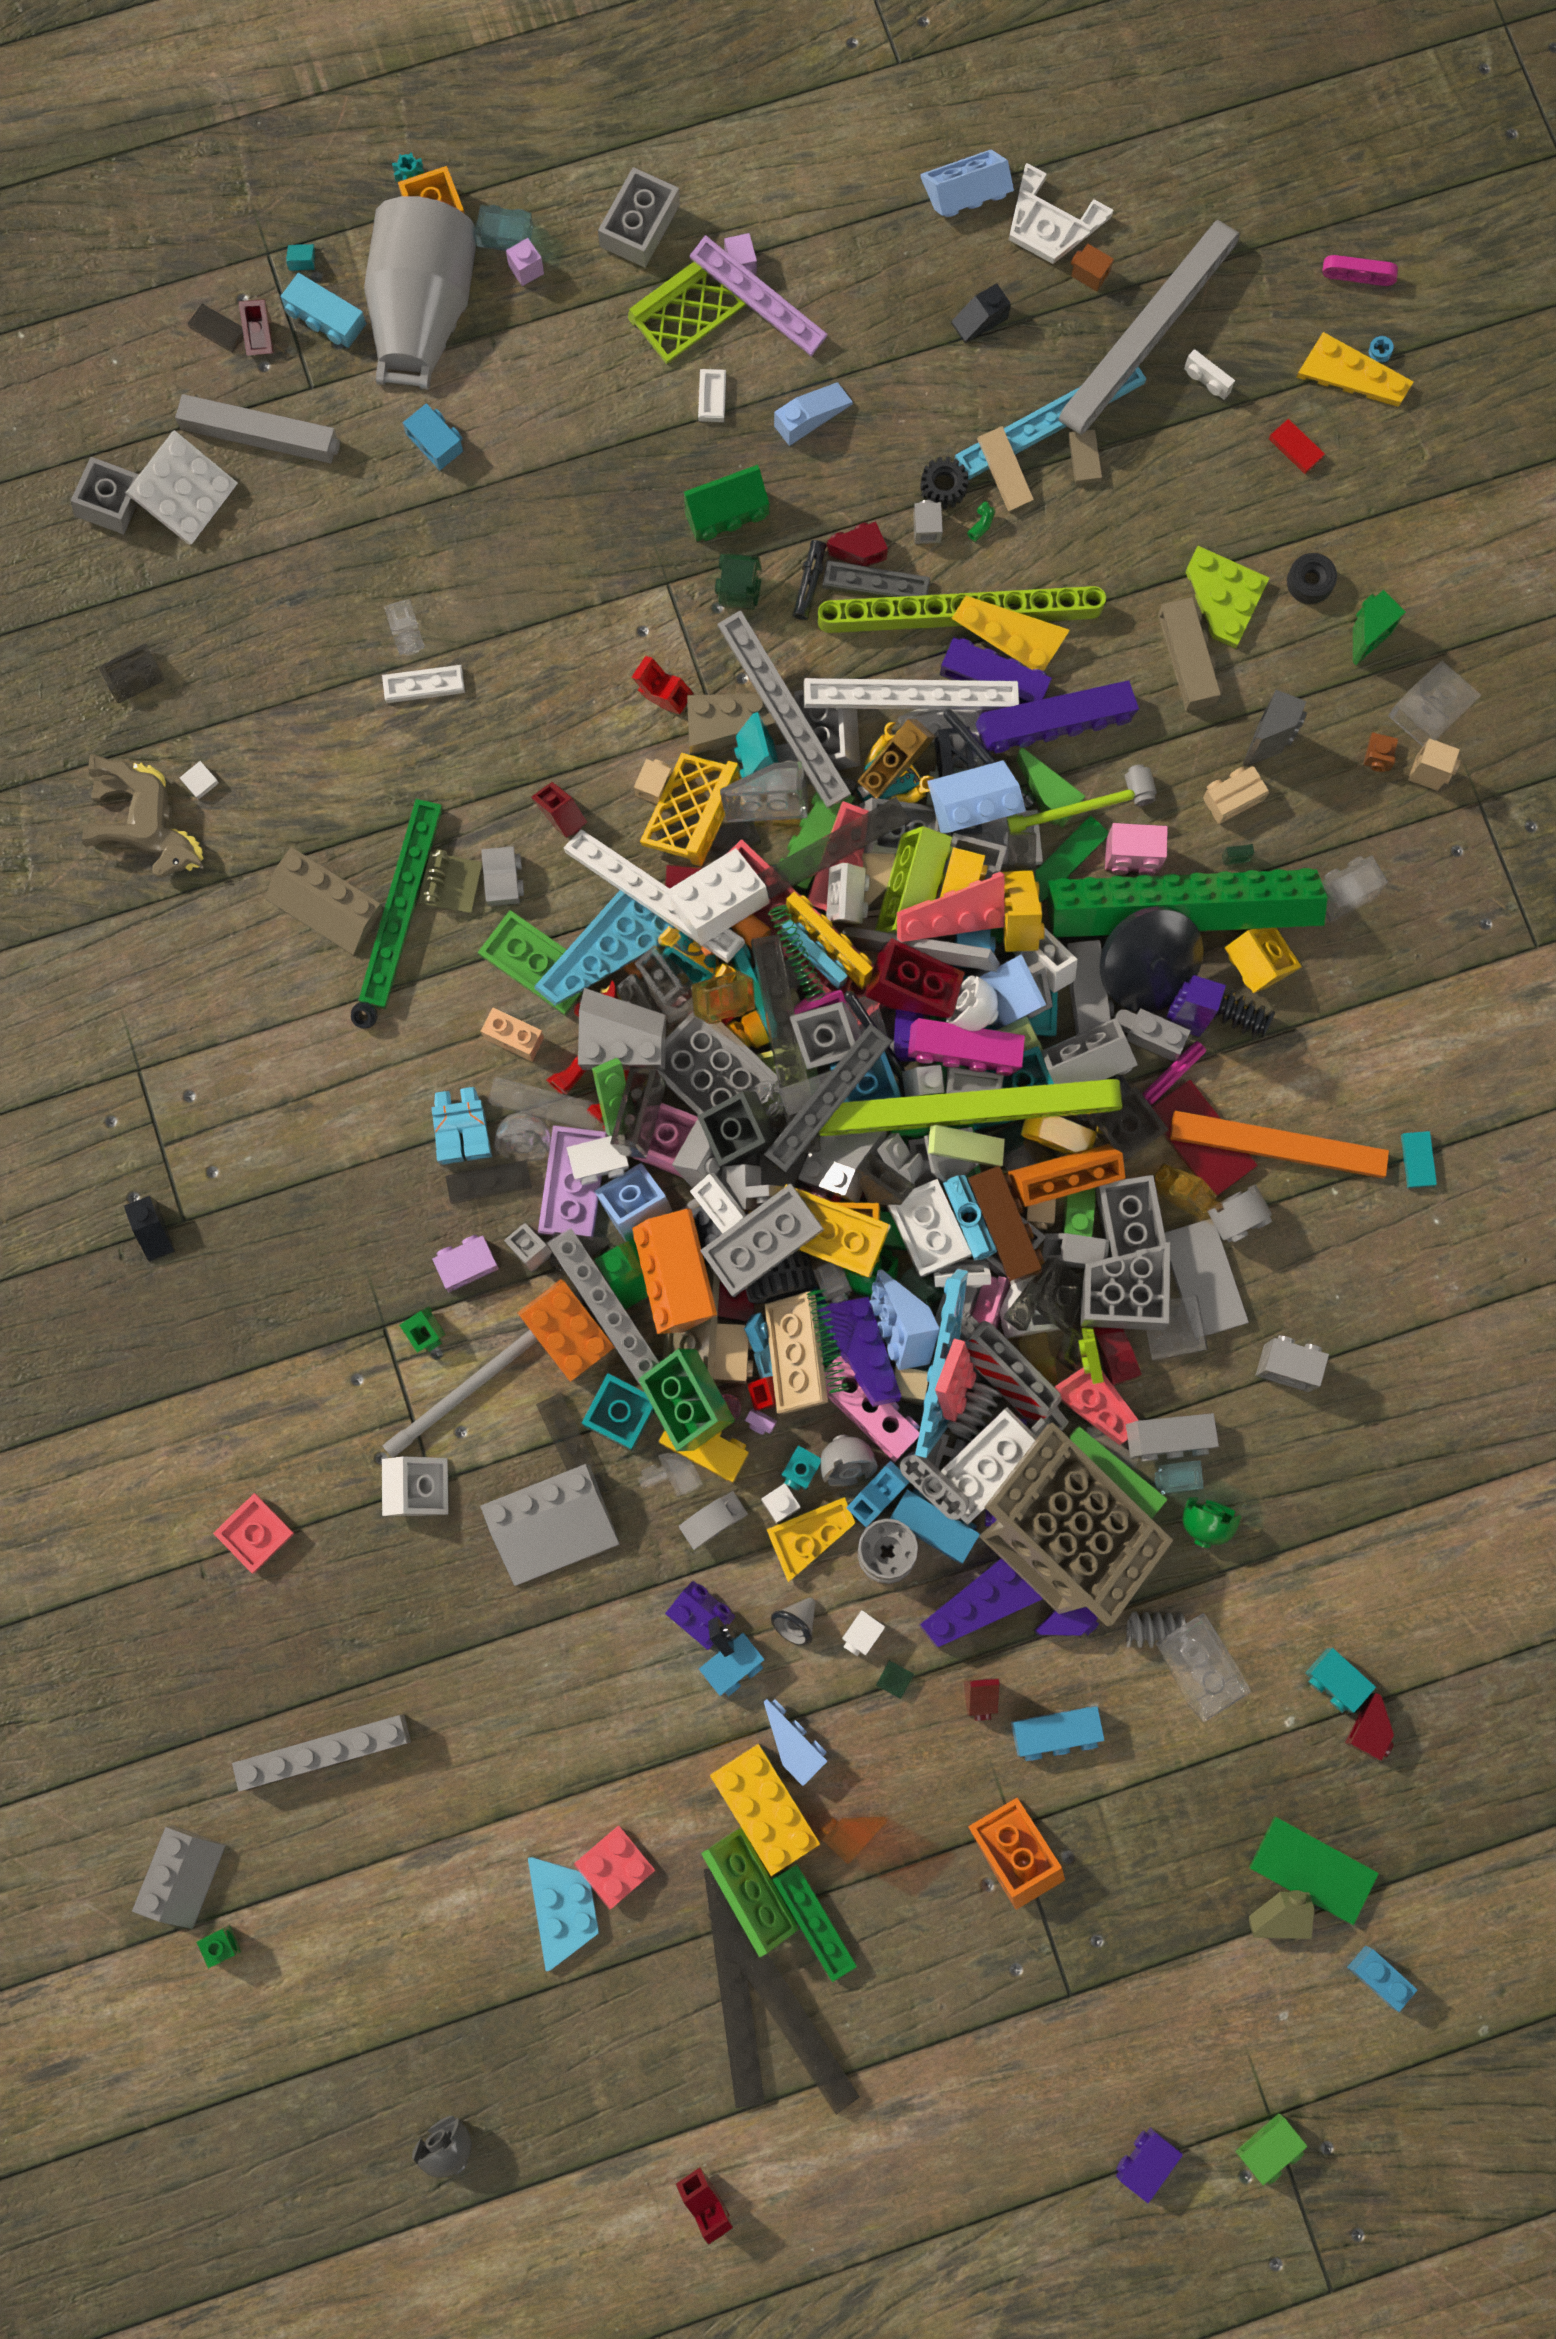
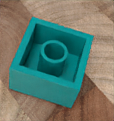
M607 1373L581 1424L633 1452L654 1409L645 1392Z

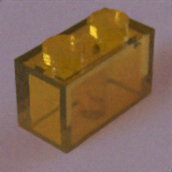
M740 971L692 984L694 1015L708 1024H717L721 1022V1019L731 1016L739 1017L744 1015L745 1012L755 1009L753 978Z

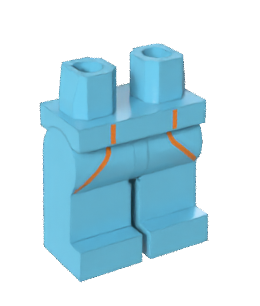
M475 1087L460 1089L462 1103L452 1104L450 1091L435 1093V1107L431 1108L436 1139L437 1162L440 1165L465 1161L461 1134H463L464 1152L468 1161L492 1157L484 1107L481 1100H479Z

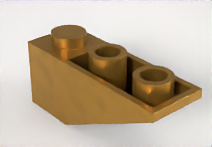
M908 719L857 782L878 799L921 756L936 736L917 719Z

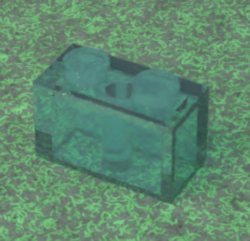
M480 205L475 230L478 247L506 251L526 238L531 241L533 231L531 213L522 209L509 210L496 205Z

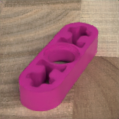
M1331 255L1324 259L1322 274L1329 279L1390 286L1397 282L1398 266L1391 262Z

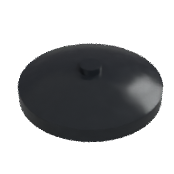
M1148 907L1129 915L1112 931L1101 953L1100 976L1106 992L1118 1004L1136 1012H1139L1140 1008L1152 1012L1171 1005L1179 990L1182 989L1184 982L1189 983L1193 975L1197 976L1203 960V942L1200 932L1188 917L1170 907Z

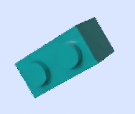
M1326 1648L1305 1673L1311 1678L1308 1683L1320 1693L1325 1691L1332 1698L1330 1703L1342 1713L1345 1710L1349 1713H1354L1376 1688L1334 1648Z

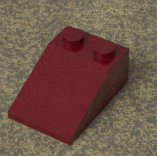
M891 938L878 953L865 997L892 1009L951 1018L965 972Z

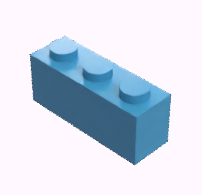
M915 1488L912 1492L908 1489L906 1490L889 1518L907 1525L915 1537L959 1564L964 1562L980 1535L975 1531L976 1525L971 1522L967 1525L963 1520L958 1521L947 1518L937 1507L927 1502V1498Z
M1098 1706L1011 1722L1017 1756H1025V1761L1041 1759V1753L1053 1751V1756L1070 1753V1747L1081 1746V1750L1098 1748L1097 1742L1104 1741Z

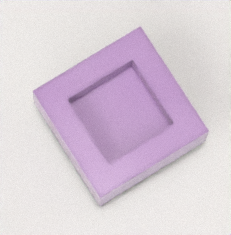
M754 1408L750 1410L745 1420L750 1423V1429L763 1435L765 1431L770 1434L777 1423V1420L760 1411H754Z

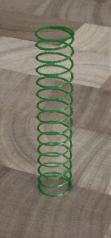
M786 905L778 906L772 909L768 915H776L785 909L788 912V908ZM779 909H783V910H781V911H779V912H777V913L770 914V913L773 912V911H776V910H779ZM786 912L785 914L774 917L773 919H771V921H776L782 918L784 915L790 914H787ZM790 915V918H789L787 921H783V922H780V923L776 924V925L774 926V928L780 927V926L784 925V924L787 923V922H793V924H792V926H793V925H794V921L790 920V919H791V915ZM791 926L778 931L777 934H781L789 930L790 928L796 927ZM795 931V932L792 933V934H788V935L783 936L782 938H780V940H781V941H782V940H785V939L791 937L792 935L798 934V933H796V931ZM798 937L796 940H792L785 943L783 947L789 946L796 941H801L802 943L803 941L798 940ZM801 943L799 946L793 947V948L787 950L785 953L793 952V951H795L796 949H798L799 947H804V946H801V945H802V943ZM803 951L802 953H797L790 956L788 959H794L800 956L801 954H807L808 957V953ZM806 957L805 959H801L792 963L791 966H796L802 963L803 961L810 959H807ZM811 960L808 965L799 967L796 970H794V972H799L804 970L808 966H812L810 965ZM812 966L813 969L810 972H806L799 975L797 979L803 978L809 975L810 973H816V977L817 972L813 971L814 966ZM815 977L802 981L800 985H805L811 982L813 979H818L819 981L820 979ZM817 983L803 989V992L814 988L817 985L821 986L820 990L811 992L805 996V998H807V1001L810 997L818 993L824 992V994L821 997L815 1000H818L825 995V991L822 990L823 986L821 984Z
M826 1289L817 1290L806 1294L809 1295L807 1299H819L811 1302L808 1306H821L810 1312L811 1314H821L812 1318V1321H823L821 1323L814 1325V1328H826L818 1331L817 1333L835 1327L834 1325L825 1327H815L819 1324L833 1320V1318L813 1320L822 1315L831 1313V1311L812 1313L817 1309L830 1305H811L817 1301L826 1299L828 1297L809 1298L812 1295L825 1292ZM816 1333L815 1335H817V1336L828 1335V1336H825V1337H823V1338L817 1340L818 1343L831 1342V1343H828V1344H825V1345L819 1347V1350H831V1351H828V1352H825V1353L821 1354L820 1357H833V1358H830V1359H828V1360L823 1361L822 1364H823V1365L836 1364V1365H833V1366H830V1367L824 1369V1372H834V1371H838V1372H835V1373L830 1374V1375H828V1376L825 1377V1379H838V1380H835V1381H833V1382L828 1383L827 1386H829V1387H832V1386H841V1387H838V1388H835V1389L829 1391V1393H835V1392H840V1391H844V1390L849 1389V1388L839 1389V1388H842V1387L847 1386L848 1384L829 1385V1384H832V1383L837 1382V1381H839V1380L845 1379L846 1376H843V1377H835V1378H827V1377H829V1376H831V1375H834V1374H837V1373H840V1372L845 1371L844 1369L825 1371V1370H827V1369H829V1368H832V1367H834V1366H837V1365H840V1364L843 1363V1362L824 1363V1362H827V1361H829V1360H832V1359H835V1358H837V1357H840L841 1355L822 1356V1355L827 1354V1353H829V1352H832V1351H835V1350L840 1349L839 1347H836V1348H827V1349H820V1348H822V1347H824V1346H827V1345H829V1344L838 1342V1340L822 1341V1342H820V1340H822V1339H824V1338H827V1337H830V1336H833V1335H835L836 1333H829V1334H817V1333Z

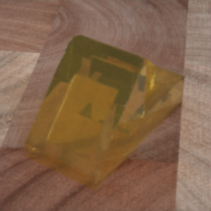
M1046 1332L1019 1337L1018 1342L1021 1354L1053 1387L1058 1385L1055 1358L1051 1356Z

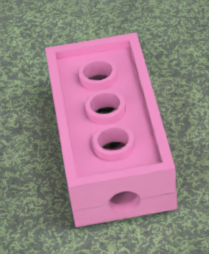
M841 1356L837 1357L832 1363H843L825 1371L844 1369L845 1371L827 1378L846 1376V1378L829 1385L851 1382L856 1386L857 1390L853 1393L845 1391L829 1393V1391L841 1386L829 1387L827 1386L828 1383L838 1379H825L827 1397L895 1463L919 1438L918 1429L920 1426L910 1416L904 1418L898 1412L900 1407L896 1402L876 1406L877 1410L873 1413L864 1411L862 1404L870 1401L856 1381L855 1373L849 1363H845ZM838 1371L825 1372V1377ZM885 1421L893 1422L896 1426V1432H886L883 1429L882 1423Z

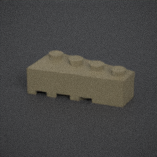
M790 692L795 700L794 692ZM758 693L687 696L689 751L692 756H697L699 753L709 750H719L723 746L737 743L736 735L751 715L756 712L761 716L771 735L781 733Z

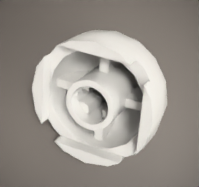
M977 976L968 977L961 984L953 1016L946 1018V1021L968 1031H979L988 1024H993L997 1019V993L983 979Z

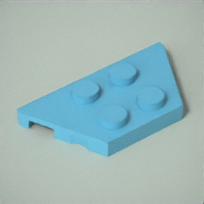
M529 1857L528 1863L545 1970L550 1971L599 1933L593 1891L590 1884L578 1870L543 1861L536 1857Z

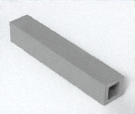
M184 394L181 396L175 416L180 429L326 463L332 462L333 455L338 454L340 440L337 439L334 428Z

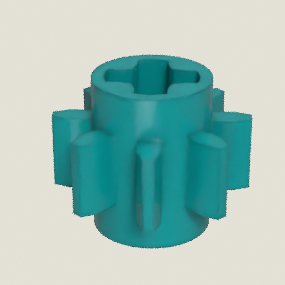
M412 153L399 154L397 163H392L396 182L424 174L422 159L416 160Z

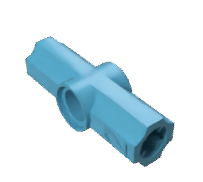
M957 1175L943 1183V1187L974 1261L991 1256L997 1250L966 1176ZM966 1213H975L977 1215L976 1220L971 1223L963 1221L962 1218Z

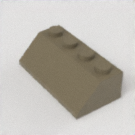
M290 847L275 868L265 896L267 901L355 956L377 925L384 911L380 903Z

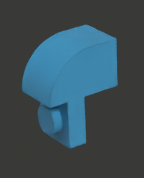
M890 1461L846 1508L867 1528L904 1489L909 1481L903 1476L901 1470Z

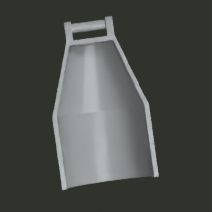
M400 196L386 200L376 208L364 291L378 356L377 385L393 383L420 386V389L429 390L431 374L446 347L445 344L451 332H454L457 326L456 323L461 313L468 306L478 237L477 229L468 216L459 209L444 202L420 196ZM388 369L420 372L421 375L388 372Z

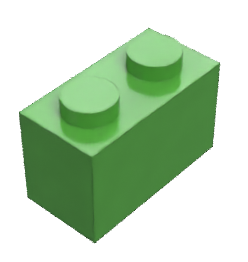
M1278 2113L1235 2152L1256 2179L1264 2185L1267 2182L1268 2184L1275 2182L1282 2175L1281 2170L1288 2163L1292 2165L1298 2162L1304 2155L1303 2150L1308 2146L1287 2120Z

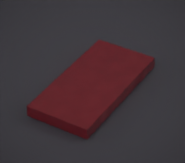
M1188 1080L1146 1112L1213 1199L1258 1166L1247 1153L1170 1139L1172 1117L1175 1111L1221 1119L1191 1080Z

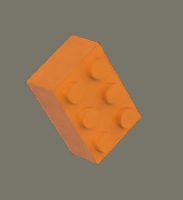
M562 1279L517 1312L570 1382L615 1348Z

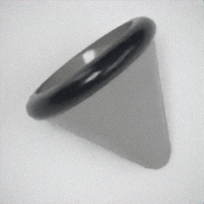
M807 1598L782 1610L774 1611L771 1615V1623L774 1629L784 1639L795 1645H809L813 1639L812 1629L815 1600Z

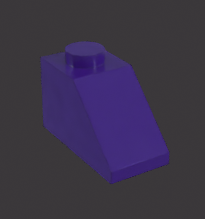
M1088 1607L1061 1614L1054 1610L1034 1632L1037 1635L1081 1636L1085 1633L1088 1636L1099 1625L1096 1621L1098 1617Z

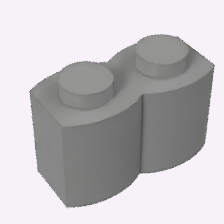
M514 846L481 849L487 906L519 904V896H524L523 879H517V870H522L520 853L515 854Z

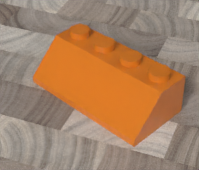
M684 1209L649 1218L633 1227L634 1240L638 1250L640 1266L643 1271L657 1334L683 1333L717 1316L703 1254L700 1251L701 1246L692 1210Z

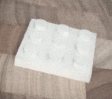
M174 430L125 493L187 544L191 545L238 483Z

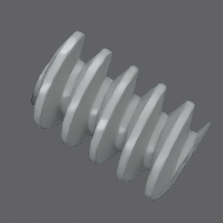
M974 1383L972 1389H970L973 1393L966 1392L964 1398H967L968 1403H966L963 1414H958L957 1422H947V1427L952 1433L968 1443L972 1441V1435L977 1436L980 1433L976 1428L977 1426L986 1427L987 1424L982 1419V1416H992L987 1407H997V1404L992 1399L993 1396L1002 1398L999 1392L981 1383Z
M1132 1612L1127 1621V1647L1130 1648L1132 1641L1136 1640L1138 1648H1142L1144 1640H1147L1149 1647L1153 1648L1155 1641L1158 1640L1160 1647L1165 1648L1167 1640H1170L1172 1649H1176L1178 1641H1181L1183 1648L1186 1649L1187 1624L1184 1615L1177 1613L1175 1619H1173L1171 1613H1165L1162 1620L1161 1614L1155 1612L1151 1620L1148 1612H1143L1141 1618H1139L1137 1612Z

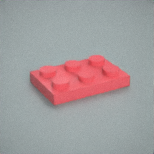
M955 1338L935 1388L945 1419L956 1422L958 1414H963L967 1403V1398L964 1397L967 1389H972L976 1379V1373L973 1370V1363H971L970 1353H968L965 1341Z

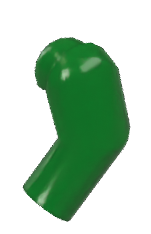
M984 501L977 509V513L982 516L981 519L967 532L968 537L974 542L990 528L996 513L994 506L991 507L987 501Z

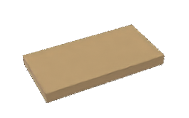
M810 1291L765 1304L778 1414H786L828 1403L824 1365L822 1364L823 1357H820L822 1350H819L821 1343L817 1342L820 1336L815 1335L819 1328H814V1325L819 1322L812 1321V1318L818 1316V1314L810 1313L817 1307L808 1306L811 1302L816 1301V1299H807L809 1295L806 1294L810 1293Z

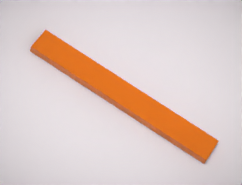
M1175 1111L1172 1117L1171 1140L1382 1179L1386 1177L1389 1150Z

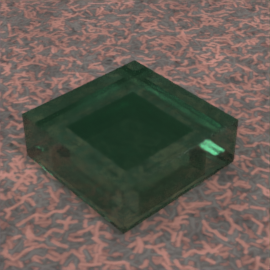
M1253 844L1226 847L1222 854L1223 864L1249 862L1254 855Z
M889 1660L876 1686L901 1699L914 1673Z

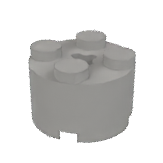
M1256 1185L1248 1187V1191L1244 1193L1240 1191L1214 1205V1208L1207 1210L1223 1240L1227 1239L1228 1243L1238 1241L1247 1236L1246 1230L1249 1228L1259 1229L1272 1222L1270 1218L1272 1213Z

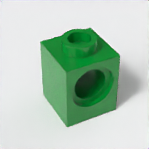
M230 1925L196 1942L208 1969L241 1952Z

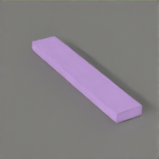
M706 235L689 256L697 265L811 357L828 336L827 333Z

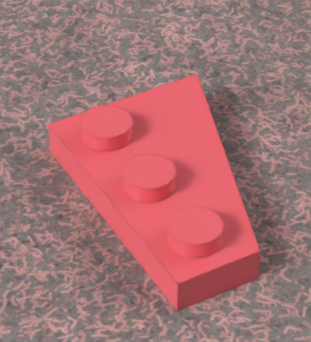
M1083 1367L1054 1387L1061 1394V1402L1118 1445L1128 1440L1126 1424L1139 1421L1103 1371L1104 1382L1093 1384L1091 1373L1085 1374Z

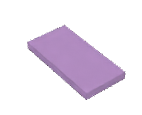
M553 1125L538 1234L558 1236L567 1229L572 1228L578 1239L593 1241L599 1202L594 1191L601 1187L602 1176L597 1177L598 1181L592 1184L582 1185L581 1182L576 1183L566 1147L608 1137L606 1132Z

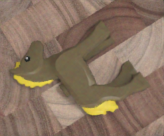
M91 754L88 767L91 777L103 775L116 777L110 780L94 781L91 799L93 801H102L107 796L118 793H127L133 796L129 808L127 824L84 825L82 834L83 845L89 847L98 845L103 841L113 840L120 843H130L152 853H160L161 856L153 864L152 872L158 878H164L171 873L185 869L191 871L193 867L204 869L201 863L204 859L202 856L203 851L198 846L199 842L195 841L196 838L188 836L185 831L166 828V822H170L172 818L171 805H168V794L165 788L166 781L162 773L151 765L146 767L143 763H133L134 767L131 768L125 761H113Z

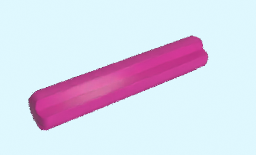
M1194 1042L1143 1092L1142 1098L1152 1105L1206 1052V1048L1200 1042Z

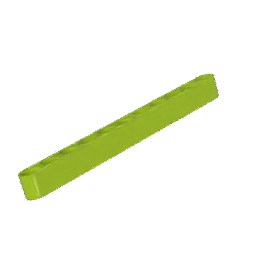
M1089 586L829 600L823 602L819 607L818 626L825 633L962 626L951 618L956 612L955 608L959 607L965 596L1042 621L1094 619L1102 613L1106 602V595L1101 588ZM1087 600H1095L1099 605L1091 606L1087 603ZM1068 601L1072 606L1064 607L1060 602ZM1040 602L1043 603L1046 606V608L1039 609L1034 604ZM1016 604L1020 609L1012 610L1008 605ZM931 608H937L941 611V613L932 614L929 612V610ZM909 609L914 611L915 614L907 616L902 611ZM878 611H885L889 615L887 617H879L876 613ZM853 612H858L862 615V617L854 619L850 616V614ZM826 614H833L836 616V618L833 620H827L823 616Z
M1108 1079L843 1102L818 1134L820 1136H836L929 1128L933 1125L952 1126L1118 1111L1123 1108L1120 1081Z

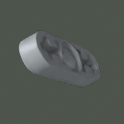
M916 1452L907 1454L900 1464L903 1476L947 1518L952 1520L962 1518L969 1508V1500L966 1495L927 1458L916 1456ZM917 1461L919 1463L918 1470L911 1471L909 1466ZM928 1470L930 1473L921 1481L919 1478ZM928 1480H939L942 1484V1490L938 1493L930 1491L927 1486ZM948 1490L950 1492L949 1495L941 1501L940 1498ZM959 1501L961 1503L959 1509L953 1511L950 1508L951 1502Z

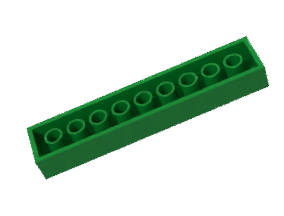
M1302 868L1300 870L1275 869L1273 871L1261 872L1249 870L1237 873L1223 871L1213 874L1197 872L1190 875L1086 877L1084 879L1070 880L1060 878L1048 880L1047 911L1054 937L1110 935L1116 926L1129 915L1141 909L1154 906L1170 907L1181 912L1196 925L1199 931L1325 926L1328 897L1318 870Z

